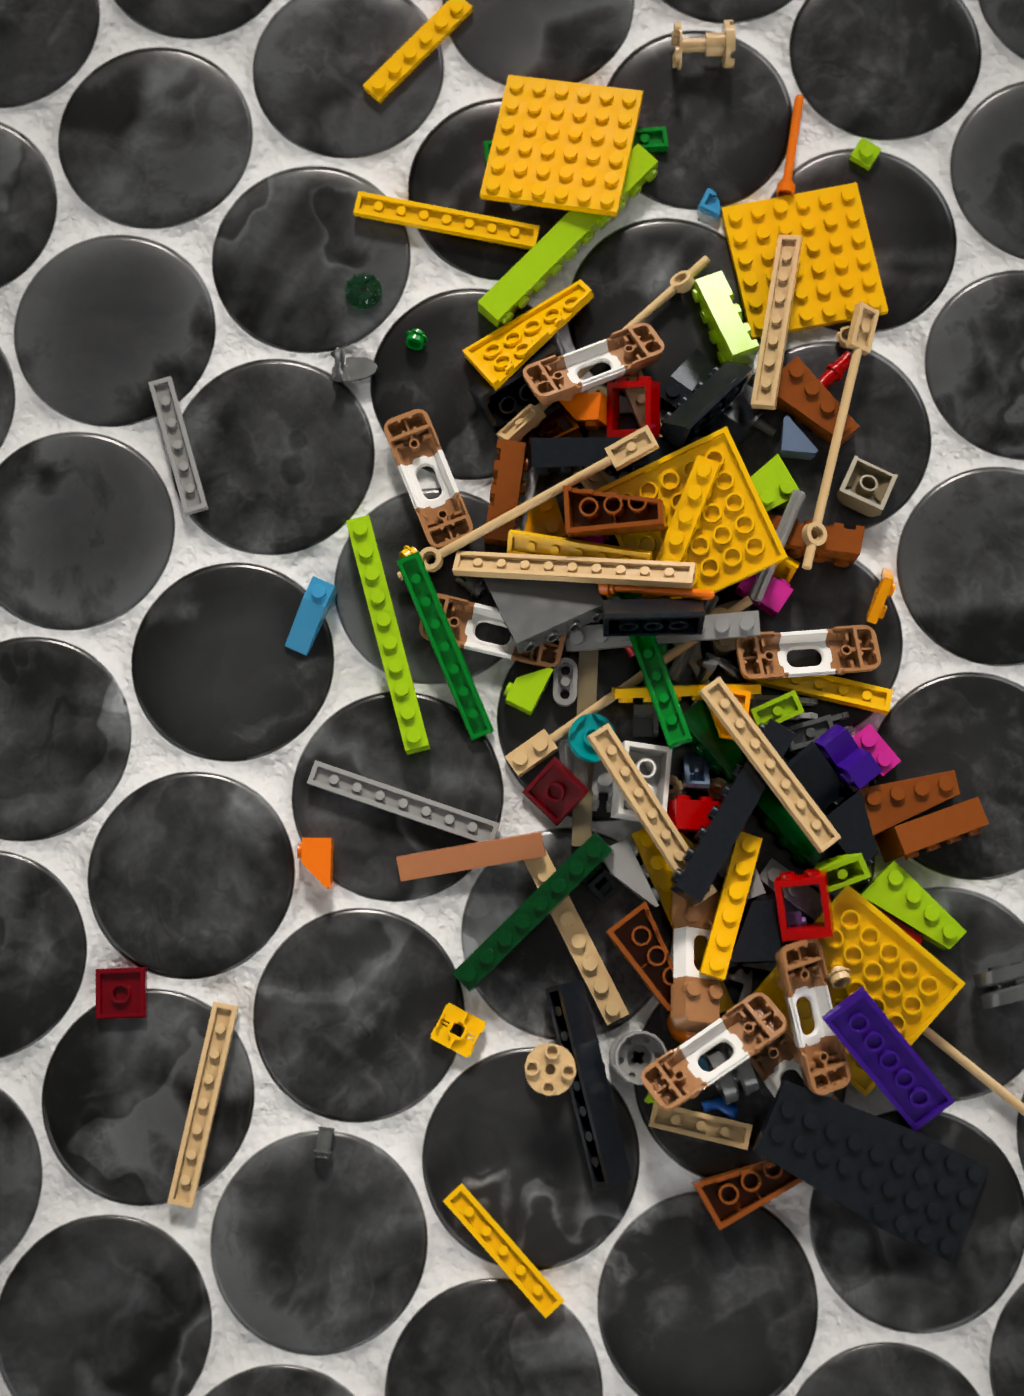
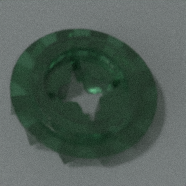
M365 272L359 275L354 274L350 280H347L345 296L347 301L355 308L368 309L380 301L382 287L380 281L373 274L369 275ZM368 284L367 290L370 293L364 292L362 293V295L359 296L360 292L357 287L363 288L365 285Z

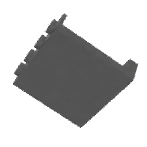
M482 577L488 594L490 593L516 644L518 654L531 652L539 645L553 642L559 636L568 632H576L582 626L591 622H598L603 618V598L599 594L595 583Z

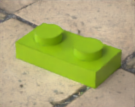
M795 690L749 710L757 726L761 722L765 723L770 718L781 723L805 712Z

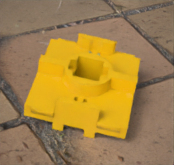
M448 1003L430 1038L468 1058L474 1050L476 1042L487 1022ZM456 1023L465 1028L461 1037L451 1033Z

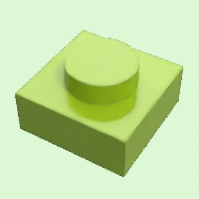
M862 137L850 155L849 160L869 171L882 149Z

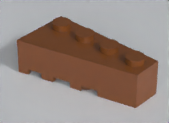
M797 356L782 368L776 407L793 416L795 421L804 424L815 435L831 445L840 404ZM849 414L847 415L840 447L850 440L860 427Z
M497 439V459L494 461V481L491 484L490 505L488 506L486 523L521 504L519 503L520 495H525L527 481H522L523 473H528L525 442ZM517 518L484 535V544L507 547L508 532L511 529L520 531V527L516 526Z
M563 485L565 529L570 539L667 530L666 509L662 499L620 495L614 492H598L592 489H577Z
M768 514L776 531L782 516ZM796 519L784 547L787 556L801 558V556L805 555L807 545L804 543L801 533L803 527L806 524L812 523L813 520H805L804 523H799V519ZM834 522V525L825 526L827 539L824 544L816 547L813 562L824 563L829 561L834 562L835 566L843 568L848 567V565L852 566L861 552L865 526L856 525L855 530L846 529L843 523Z
M955 770L865 787L853 792L855 794L860 791L863 796L873 836L960 794Z
M975 797L897 825L874 837L883 860L887 863L903 856L905 860L920 855L918 851L926 849V852L941 848L939 843L944 841L947 842V845L962 840L960 835L967 833L968 837L982 833L981 827L988 825L989 822L979 797Z
M645 901L608 929L605 934L665 1012H669L671 1010L673 962Z
M766 1160L692 1181L691 1183L714 1224L721 1230L803 1181Z

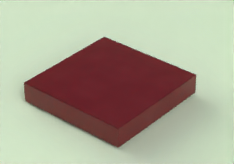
M554 757L522 793L558 826L591 790L562 762Z
M147 967L96 969V1019L147 1018Z

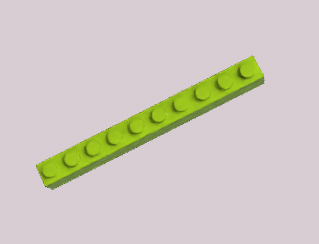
M637 144L631 151L618 214L626 206L625 202L630 197L635 198L640 193L642 186L646 182L650 183L658 173V160L640 144ZM569 211L478 301V311L498 329L503 324L509 323L513 319L514 313L519 308L523 309L529 303L530 297L535 292L539 293L545 287L546 281L551 276L555 277L562 270V265L567 260L571 261L578 254V249L583 244L586 246L592 241L594 233L599 228L602 230L608 225L611 216Z
M366 515L347 520L346 524L405 752L407 755L429 750L428 738L370 516Z

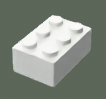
M623 741L622 745L667 813L672 749L666 746ZM614 782L610 818L640 822Z

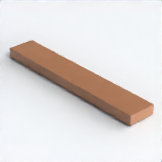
M542 831L401 855L397 856L396 860L402 882L546 856Z

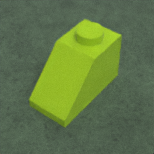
M548 667L517 677L514 683L509 682L503 694L507 696L505 703L532 716L553 675V669Z
M862 853L838 855L817 863L815 869H820V872H827L829 892L871 877Z

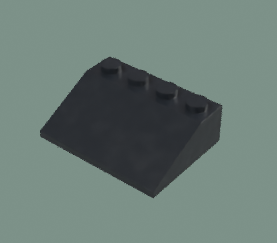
M696 349L661 387L660 408L667 413L669 411L673 413L677 409L676 406L685 396L689 398L693 394L694 387L700 381L703 383L707 381L710 372L716 366L720 368L721 365ZM746 384L743 392L700 432V436L705 437L727 426L738 449L768 409L751 408L753 388Z

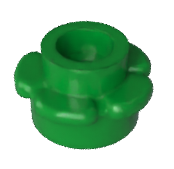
M412 329L405 333V344L411 349L421 350L428 341L424 332L420 329Z

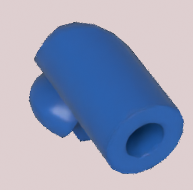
M721 1095L701 1101L704 1113L718 1109L726 1115L727 1119L732 1120L738 1116L737 1104L733 1102L726 1105Z

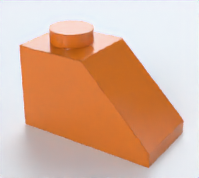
M602 392L577 393L571 401L559 400L585 429L598 430L599 427H607V396Z
M302 838V844L297 845V858H301V863L327 889H333L334 840L332 838Z

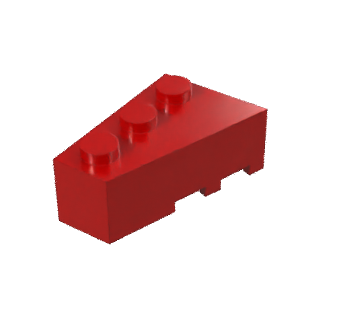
M676 795L674 800L668 801L667 814L680 833L697 832L702 825L706 826L709 821L706 817L713 805L717 806L719 801H713V797L709 796L698 797V800H690L689 795Z

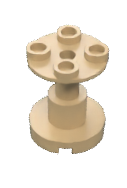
M723 20L722 32L705 33L704 38H682L681 22L674 23L671 43L676 46L674 47V54H672V68L681 70L682 53L704 52L705 57L721 56L723 68H733L735 58H731V54L736 51L734 20Z
M552 1043L541 1044L529 1053L525 1063V1076L529 1085L536 1092L547 1096L558 1095L565 1092L572 1085L576 1075V1067L573 1056L566 1048Z

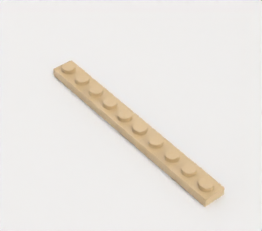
M457 551L452 572L454 576L693 589L696 563Z

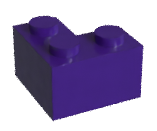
M835 724L814 741L838 777L847 786L851 785L860 790L882 772L871 753L859 748L848 730L840 725Z

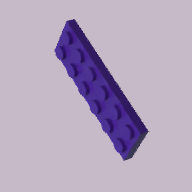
M863 986L822 1016L829 1028L915 1132L955 1102L953 1097Z

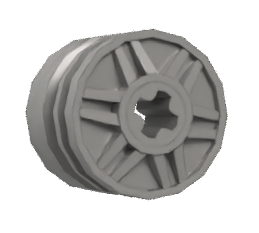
M627 1031L619 1035L612 1043L609 1051V1064L613 1073L621 1080L631 1084L643 1085L641 1080L643 1069L667 1053L663 1042L655 1034L646 1031ZM632 1052L641 1054L638 1057V1059L640 1060L639 1063L631 1061V1059L633 1058Z

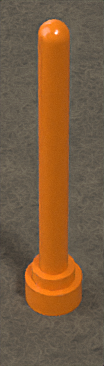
M800 94L796 95L794 100L783 179L777 184L776 189L778 197L795 194L796 186L792 176L804 97Z
M599 584L598 586L599 594L602 596H611L617 592L712 600L715 596L712 590L615 584Z

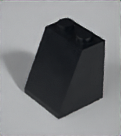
M813 741L786 763L825 816L827 815L825 809L832 804L835 808L845 799L843 794L848 789Z
M858 791L830 812L826 818L841 836L833 844L834 847L831 848L834 854L838 856L862 853L867 867L875 862L873 857L878 854L863 796Z
M771 895L756 896V898H753V901L746 905L744 910V916L739 925L729 964L776 962V953L781 949L777 902L771 899Z

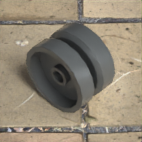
M1024 961L1013 964L1010 962L989 967L986 971L973 974L977 988L993 986V990L984 992L979 996L983 1009L1024 1000V982H1016V980L1024 978Z
M725 1044L724 1051L728 1060L733 1055V1048L729 1044ZM717 1048L704 1053L709 1071L714 1070L726 1061L722 1052ZM746 1059L713 1082L726 1105L739 1100L740 1094L737 1084L746 1096L760 1091L749 1059Z

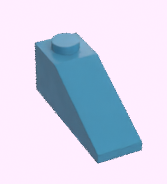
M315 576L312 577L300 603L285 647L305 656L308 655L338 593L335 585Z

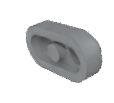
M561 658L559 664L553 669V699L556 704L562 707L571 706L577 698L578 667L575 661L570 658ZM568 668L570 673L563 675L561 669ZM561 692H568L569 697L567 699L561 698Z

